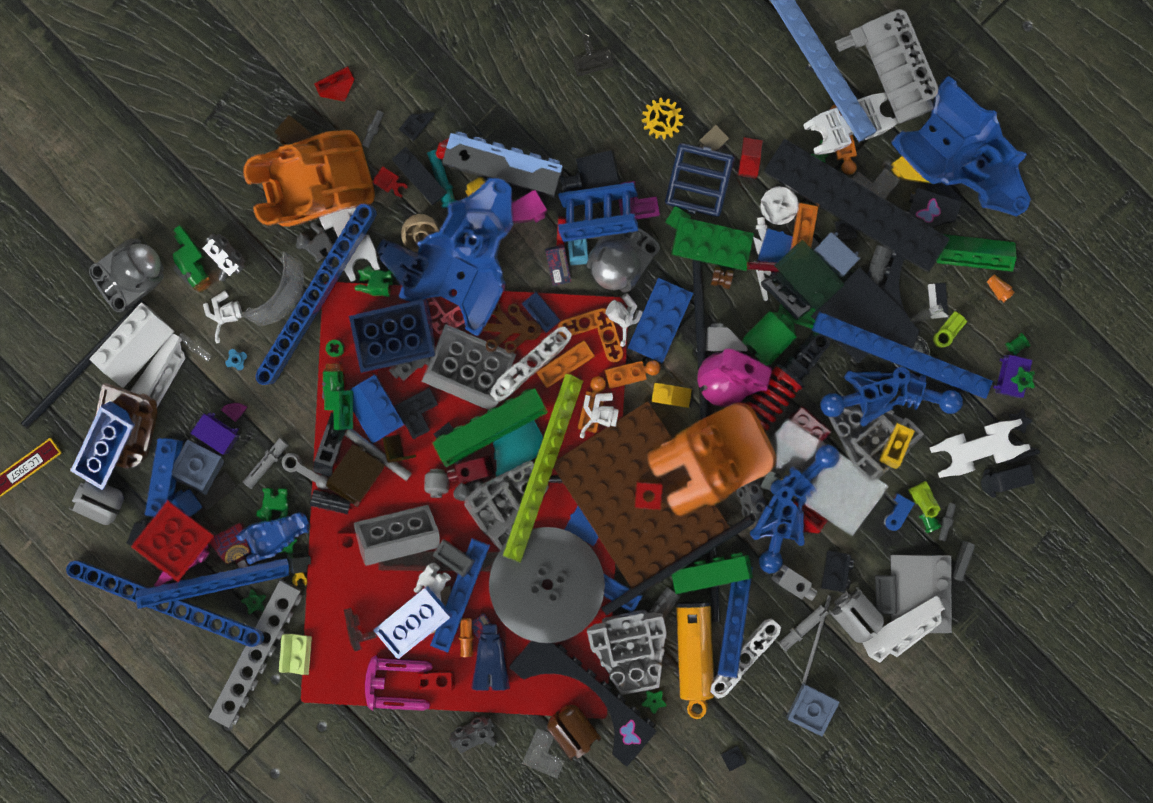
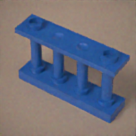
M634 182L558 193L563 208L566 207V223L558 224V231L563 242L638 231L636 217L634 214H630V198L638 197ZM623 199V215L612 217L611 201ZM604 202V218L593 219V203ZM585 204V221L574 222V206Z
M158 438L145 515L154 517L167 500L171 502L174 499L172 496L175 494L177 480L172 478L173 466L183 449L184 441Z

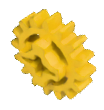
M660 98L659 103L652 100L653 106L646 105L648 112L643 111L642 113L646 116V118L642 119V123H647L644 130H650L649 136L653 133L656 134L655 139L662 136L663 140H665L666 135L673 138L672 132L678 133L677 126L682 127L683 125L679 122V120L683 119V115H678L681 108L675 109L677 103L669 104L670 99L663 102L662 98ZM661 106L667 107V108H669V109H671V110H670V111L662 110ZM654 110L655 119L650 121V114ZM659 113L663 117L667 116L666 125L662 121L658 122ZM675 117V124L671 128L669 124L670 119ZM655 127L663 128L664 132L657 131V130H655L654 128H655Z

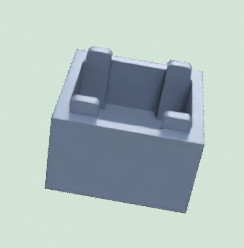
M831 232L812 252L839 277H842L860 259L857 257L859 253L857 251L853 253L836 237L838 233L833 234Z
M187 440L174 463L172 478L206 495L224 460L221 456Z
M802 683L786 718L823 736L839 701Z

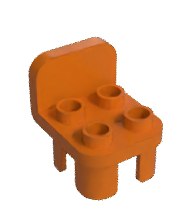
M351 130L325 132L291 145L279 147V149L267 154H260L249 158L244 166V177L247 184L262 183L267 203L254 205V212L256 218L265 225L296 226L344 209L357 208L361 204L369 205L374 201V187L362 144L358 136Z
M734 403L697 421L677 434L676 438L649 452L648 460L656 476H660L685 464L692 480L687 483V487L668 496L671 508L677 515L681 516L702 505H714L727 498L738 488L765 476L776 464V453L755 411L745 403Z

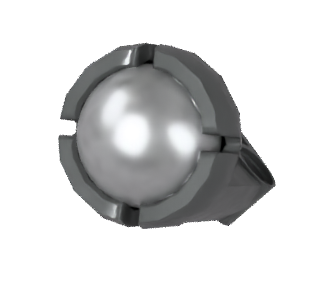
M639 227L638 231L601 236L590 252L586 265L588 269H591V274L596 282L602 287L628 292L636 286L655 255L659 252L660 246L654 238ZM645 247L650 248L652 253H649Z
M138 239L125 240L98 263L92 264L89 269V274L96 287L116 312L132 308L136 302L156 288L164 279V274H162L164 269L159 256L147 244H141V240Z

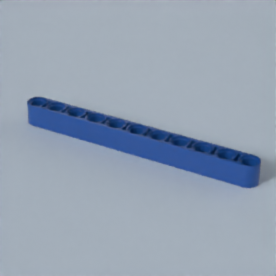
M361 204L353 212L257 370L256 380L259 384L271 385L277 381L375 220L377 212L373 206ZM365 208L369 210L367 218H364L362 215ZM357 224L359 232L355 235L352 228ZM345 241L349 243L347 251H344L342 248ZM337 257L339 265L335 268L332 262ZM327 273L329 275V282L325 284L323 276ZM315 290L319 292V298L317 300L313 298V292ZM306 306L309 308L308 316L303 314V308ZM296 322L299 324V331L297 333L293 330V325ZM285 339H288L290 343L287 349L283 346ZM275 355L280 359L278 365H275L273 362ZM266 371L270 375L268 381H265L263 378V375Z
M72 561L66 567V572L71 578L135 603V591L151 588L84 561ZM76 564H78L81 568V571L78 575L74 572V567ZM94 571L98 573L96 581H93L91 578V574ZM111 578H114L116 581L114 588L109 586ZM128 585H131L134 589L131 595L126 591ZM184 600L169 602V606L166 609L161 604L148 607L249 647L259 646L264 641V634L259 629ZM181 605L185 606L187 610L184 616L179 613ZM199 612L204 615V620L201 623L197 620ZM216 619L222 622L220 629H216L214 626ZM234 626L240 629L238 636H234L232 633ZM251 633H255L257 635L258 639L256 643H252L250 641Z

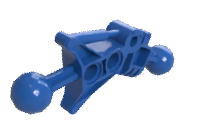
M904 367L896 368L893 373L848 371L844 378L852 384L856 393L843 397L836 393H830L821 400V410L828 417H837L842 414L844 408L860 404L862 409L860 424L862 426H866L871 421L892 410L893 406L897 404L904 406L906 402L908 408L914 404V409L916 410L922 399L939 404L941 410L947 414L957 413L963 406V398L957 391L948 390L939 393L926 389V376H915V374L910 373ZM881 377H890L889 379H886V380H883V381H879V382H875V381H873V380H870V379H881ZM882 387L888 388L890 394L885 393ZM898 389H901V396L891 402L896 396ZM865 392H869L872 395V399L867 398Z
M822 445L815 453V461L803 473L792 467L788 476L786 475L782 480H776L772 483L771 492L774 496L769 505H766L755 528L750 531V535L754 540L764 536H772L769 549L764 551L759 557V565L764 572L771 574L781 569L783 559L779 552L783 538L795 540L799 546L805 544L803 536L804 511L802 510V505L807 502L806 495L812 497L811 490L817 492L810 481L823 469H831L839 462V452L834 446ZM793 495L797 497L798 507L791 500Z

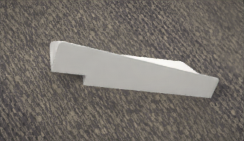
M174 333L169 337L133 386L131 392L140 395L142 393L147 394L156 400L158 407L185 360V355L180 345L182 338Z
M937 596L933 597L882 627L878 634L873 632L871 634L873 636L872 639L862 642L868 656L879 663L890 653L898 657L941 624L942 618L940 614L944 610V606L940 598Z

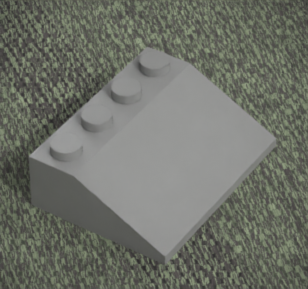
M445 324L435 347L436 356L431 357L422 382L489 410L498 404V401L490 394L491 389L497 380L512 367L516 354H509L500 347H497L494 352H489L486 349V341ZM490 343L488 347L492 349L495 345ZM495 389V393H496L498 396H501V394L498 392V390Z
M891 555V575H896L897 614H891V622L937 596L944 606V610L940 614L942 621L941 624L929 633H952L951 556Z

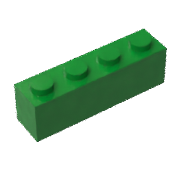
M742 553L732 554L731 559L724 560V556L713 558L712 563L706 564L705 560L694 562L695 566L693 567L685 566L672 575L675 593L679 594L753 578L749 555L743 556Z

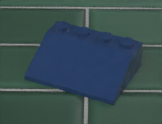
M421 299L349 316L361 373L436 356L428 300Z

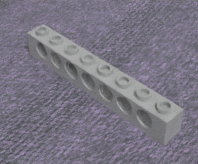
M284 580L279 581L255 627L262 631V633H269L271 636L270 642L263 641L261 645L255 647L245 646L209 718L228 728L232 724H237L241 716L238 714L240 708H245L250 699L247 697L249 691H254L258 680H256L258 674H262L267 666L265 663L266 658L273 655L276 649L273 646L276 639H281L282 634L285 632L282 629L285 622H290L294 614L291 612L294 605L298 606L303 597L300 595L301 589ZM281 598L288 600L289 605L285 609L279 605ZM272 615L279 617V625L271 624L270 618ZM252 633L250 641L256 643L258 637L255 633ZM258 649L261 651V659L253 657V650ZM244 667H251L253 675L246 676L244 674ZM239 683L244 686L243 693L235 691L236 684ZM230 700L235 703L234 710L227 709V701Z

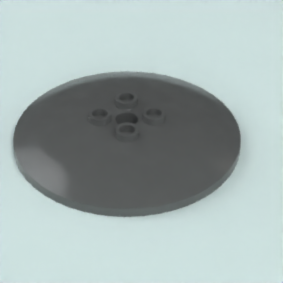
M540 527L532 529L521 563L503 556L506 545L500 550L491 568L489 593L496 614L512 632L533 642L555 643L579 634L593 621L603 601L605 582L600 561L592 548L584 540L563 529ZM550 579L553 583L552 589L545 590L542 587L543 580Z

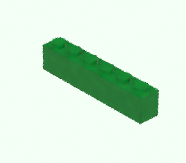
M527 389L517 398L506 400L504 405L498 408L493 407L487 411V414L481 417H474L470 420V423L454 428L453 432L448 435L439 436L433 442V445L445 467H448L548 412L536 389Z

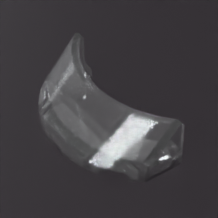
M283 251V256L280 259L283 263V274L276 292L263 305L256 309L247 308L241 314V316L258 326H266L282 320L294 309L301 298L304 289L303 265L285 251Z

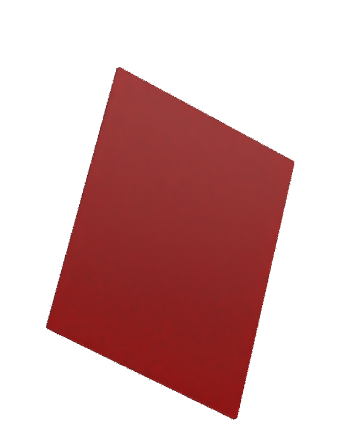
M336 282L323 303L321 312L314 460L331 412L334 413V410H324V399L322 398L323 371H343L344 390L348 391L373 375H377L394 406L430 388L438 405L422 413L430 429L429 432L413 440L406 425L385 436L399 434L404 457L416 454L415 458L396 461L412 473L407 481L385 466L359 506L350 504L348 514L311 506L308 554L311 557V564H308L304 635L312 636L309 675H302L301 701L304 703L368 706L365 695V680L371 658L376 655L378 658L397 659L373 630L418 594L414 592V588L417 586L420 574L425 571V568L430 563H436L440 567L436 572L437 574L447 573L451 577L445 583L444 588L450 586L452 590L458 573L433 556L437 548L365 566L360 550L338 551L337 533H356L355 522L428 505L439 530L440 543L445 539L465 554L472 538L490 545L462 619L470 618L473 621L485 613L492 624L498 625V632L506 644L503 649L510 689L503 691H494L492 687H489V690L486 691L472 689L479 639L472 630V636H474L472 640L473 656L461 657L460 623L448 653L430 646L435 633H432L399 658L401 660L427 661L433 666L432 670L428 672L454 671L455 688L453 690L418 689V673L423 672L377 670L375 677L385 678L384 689H374V695L376 697L424 699L430 702L429 709L543 716H552L557 711L561 712V708L574 704L580 708L586 718H606L607 707L604 702L584 683L559 674H541L523 680L509 668V665L530 640L518 636L507 628L496 614L491 602L489 577L492 565L500 549L479 528L464 506L465 501L455 499L453 493L455 488L460 485L459 480L449 481V491L446 494H442L441 498L430 497L431 494L424 490L425 475L430 472V469H443L445 473L456 469V463L445 467L433 445V442L436 441L434 433L448 422L453 428L460 425L464 426L470 423V420L474 417H481L487 414L488 410L422 382L428 366L425 364L422 368H417L404 381L400 377L395 378L390 373L389 369L391 367L361 373L349 316L404 304L409 301L399 297L401 285H390L391 293L387 297L383 295L372 296L355 290V286L358 284L365 286L368 284ZM455 289L452 290V295L454 296L457 295V291ZM503 292L498 304L500 305V310L513 325L522 326L515 317L509 315L508 307L511 304H517L520 312L528 321L536 322L522 305L534 293ZM538 293L561 321L594 310L607 309L613 300L621 302L626 309L628 308L621 297ZM441 296L435 297L445 314L458 306ZM435 305L429 306L431 316H435L438 313V308ZM513 307L510 311L516 313L517 309ZM461 310L454 313V319L458 322L464 319ZM600 312V316L597 317L598 320L603 322V326H599L600 330L605 327H612L611 323H606L608 316L603 312ZM442 314L432 320L433 323L438 321L440 324L439 331L443 330L445 324L448 325L447 322L443 323L440 318H443ZM491 315L487 322L502 324L495 315ZM586 317L579 320L580 327L588 328L590 320ZM572 320L573 325L570 326L567 323L563 324V327H566L568 331L572 328H575V332L579 331L576 326V320ZM614 322L621 343L623 340V328L620 324ZM465 323L456 328L465 333H468L465 329ZM558 324L547 333L541 328V334L537 339H527L518 346L514 352L516 356L512 366L521 361L541 344L546 337L558 329ZM530 327L528 329V332L533 333L535 331L533 327ZM433 328L434 345L436 347L440 334ZM597 328L573 335L564 349L543 366L545 367L582 341L586 342L595 356L569 373V375L582 380L583 383L557 459L607 428V426L598 424L596 433L585 431V437L580 438L581 429H578L586 392L593 391L591 380L594 377H602L606 382V387L600 391V394L612 393L613 401H604L603 406H613L614 409L619 410L617 421L623 417L625 385L609 389L604 370L626 365L627 339L625 346L622 347L623 356L621 360L610 362L605 355ZM482 331L480 335L472 336L487 342L490 339H495L502 332ZM604 331L603 338L606 341H611L614 338L613 331ZM513 333L498 347L505 349L506 342L514 341L520 334ZM338 340L343 343L344 353L340 357H332L327 354L326 345L329 341ZM617 341L612 344H605L606 348H611L609 356L617 359V355L620 354L619 350L616 351L614 345H618ZM332 344L333 349L331 352L338 353V347L340 346ZM510 344L507 348L513 350L514 345ZM527 361L529 367H535L534 362ZM534 373L510 396L502 401H498L496 407L504 405V402L510 398H517L527 389L532 390L535 388L548 412L535 419L544 438L564 377L546 388L538 374ZM353 412V430L371 443ZM344 436L334 471L353 444L358 446L346 436ZM383 438L373 443L374 446L386 454ZM493 443L470 454L460 463L490 455L494 471L496 472L497 465L496 460H494L495 448ZM553 468L551 475H558ZM493 474L481 479L486 483L496 478V476ZM312 481V494L315 489L339 495L330 488L325 490L319 489L316 486V482ZM563 482L548 483L549 488L543 496L532 529L553 527L564 530L571 519L570 515L575 512L578 505ZM599 537L594 546L587 543L598 557L603 573L614 579L615 562ZM545 579L542 582V587L545 590H550L553 587V583L550 579ZM603 596L601 607L611 602V600ZM600 607L593 621L583 631L567 640L555 642V644L558 645L560 643L568 650L566 653L571 658L573 656L577 657L582 662L581 666L585 670L590 668L597 674V680L600 682L604 680L609 684V673L601 665L596 653L592 651L587 634L588 628L594 624L602 623V619L612 616V612L606 616ZM386 663V666H407L406 664ZM384 702V704L404 705L402 702Z

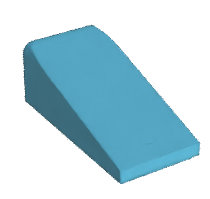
M587 238L568 241L570 265L587 264L589 256Z

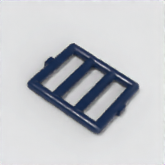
M680 143L665 203L670 206L686 209L688 213L695 214L699 212L719 217L735 159L734 156L711 150L712 147L708 146L702 148ZM689 152L726 161L724 171L721 172L682 162L684 153ZM680 170L721 179L719 190L678 181ZM679 188L716 197L715 208L673 199L675 189Z

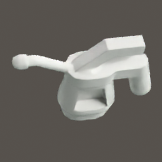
M226 290L211 299L215 316L211 314L208 303L203 304L206 316L218 323L215 333L216 343H220L219 332L222 324L238 321L239 318L243 317L238 301L234 303L233 301L222 307L219 306L221 301L229 297Z
M628 293L621 297L627 304V309L621 302L613 300L605 312L610 320L620 324L623 328V340L620 343L622 347L626 344V328L629 325L638 323L643 313L638 310L635 316L633 315L637 305Z
M612 393L596 394L592 411L588 407L590 396L585 395L583 408L590 417V421L581 430L580 438L585 437V431L592 423L597 422L607 427L616 426L619 410L614 409L613 406H599L600 401H613Z

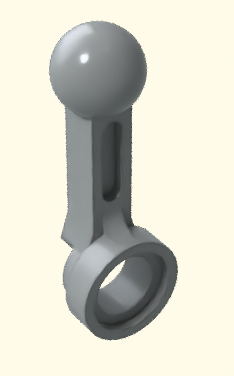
M288 453L283 457L282 466L286 471H297L316 482V486L319 489H328L326 483L329 476L319 475L302 465L301 458L296 453ZM289 457H293L296 460L294 468H289L286 464Z

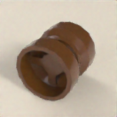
M715 266L711 285H721L725 289H730L734 271H724L720 267Z

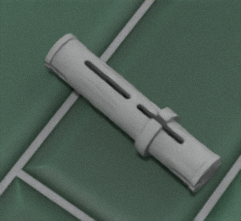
M278 438L270 450H266L265 456L242 482L252 489L270 466L279 460L278 457L289 445L283 439Z
M820 605L796 628L790 629L791 632L779 641L778 644L787 651L798 640L801 641L802 637L829 613Z

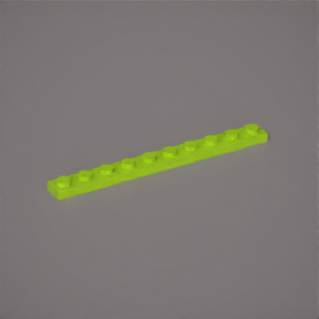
M565 374L503 553L504 557L520 563L583 383L582 380L572 375Z

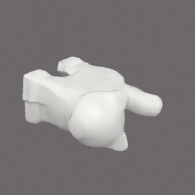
M430 563L425 568V571L420 574L414 592L419 593L423 586H428L441 601L440 592L451 577L447 573L437 574L436 572L440 567L436 563Z

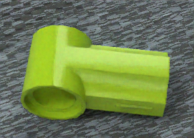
M954 311L943 326L934 334L933 343L939 348L949 346L968 321L961 314ZM941 333L947 337L945 344L940 343L938 339Z
M926 481L908 489L914 503L919 505L926 517L933 518L938 515L941 509Z

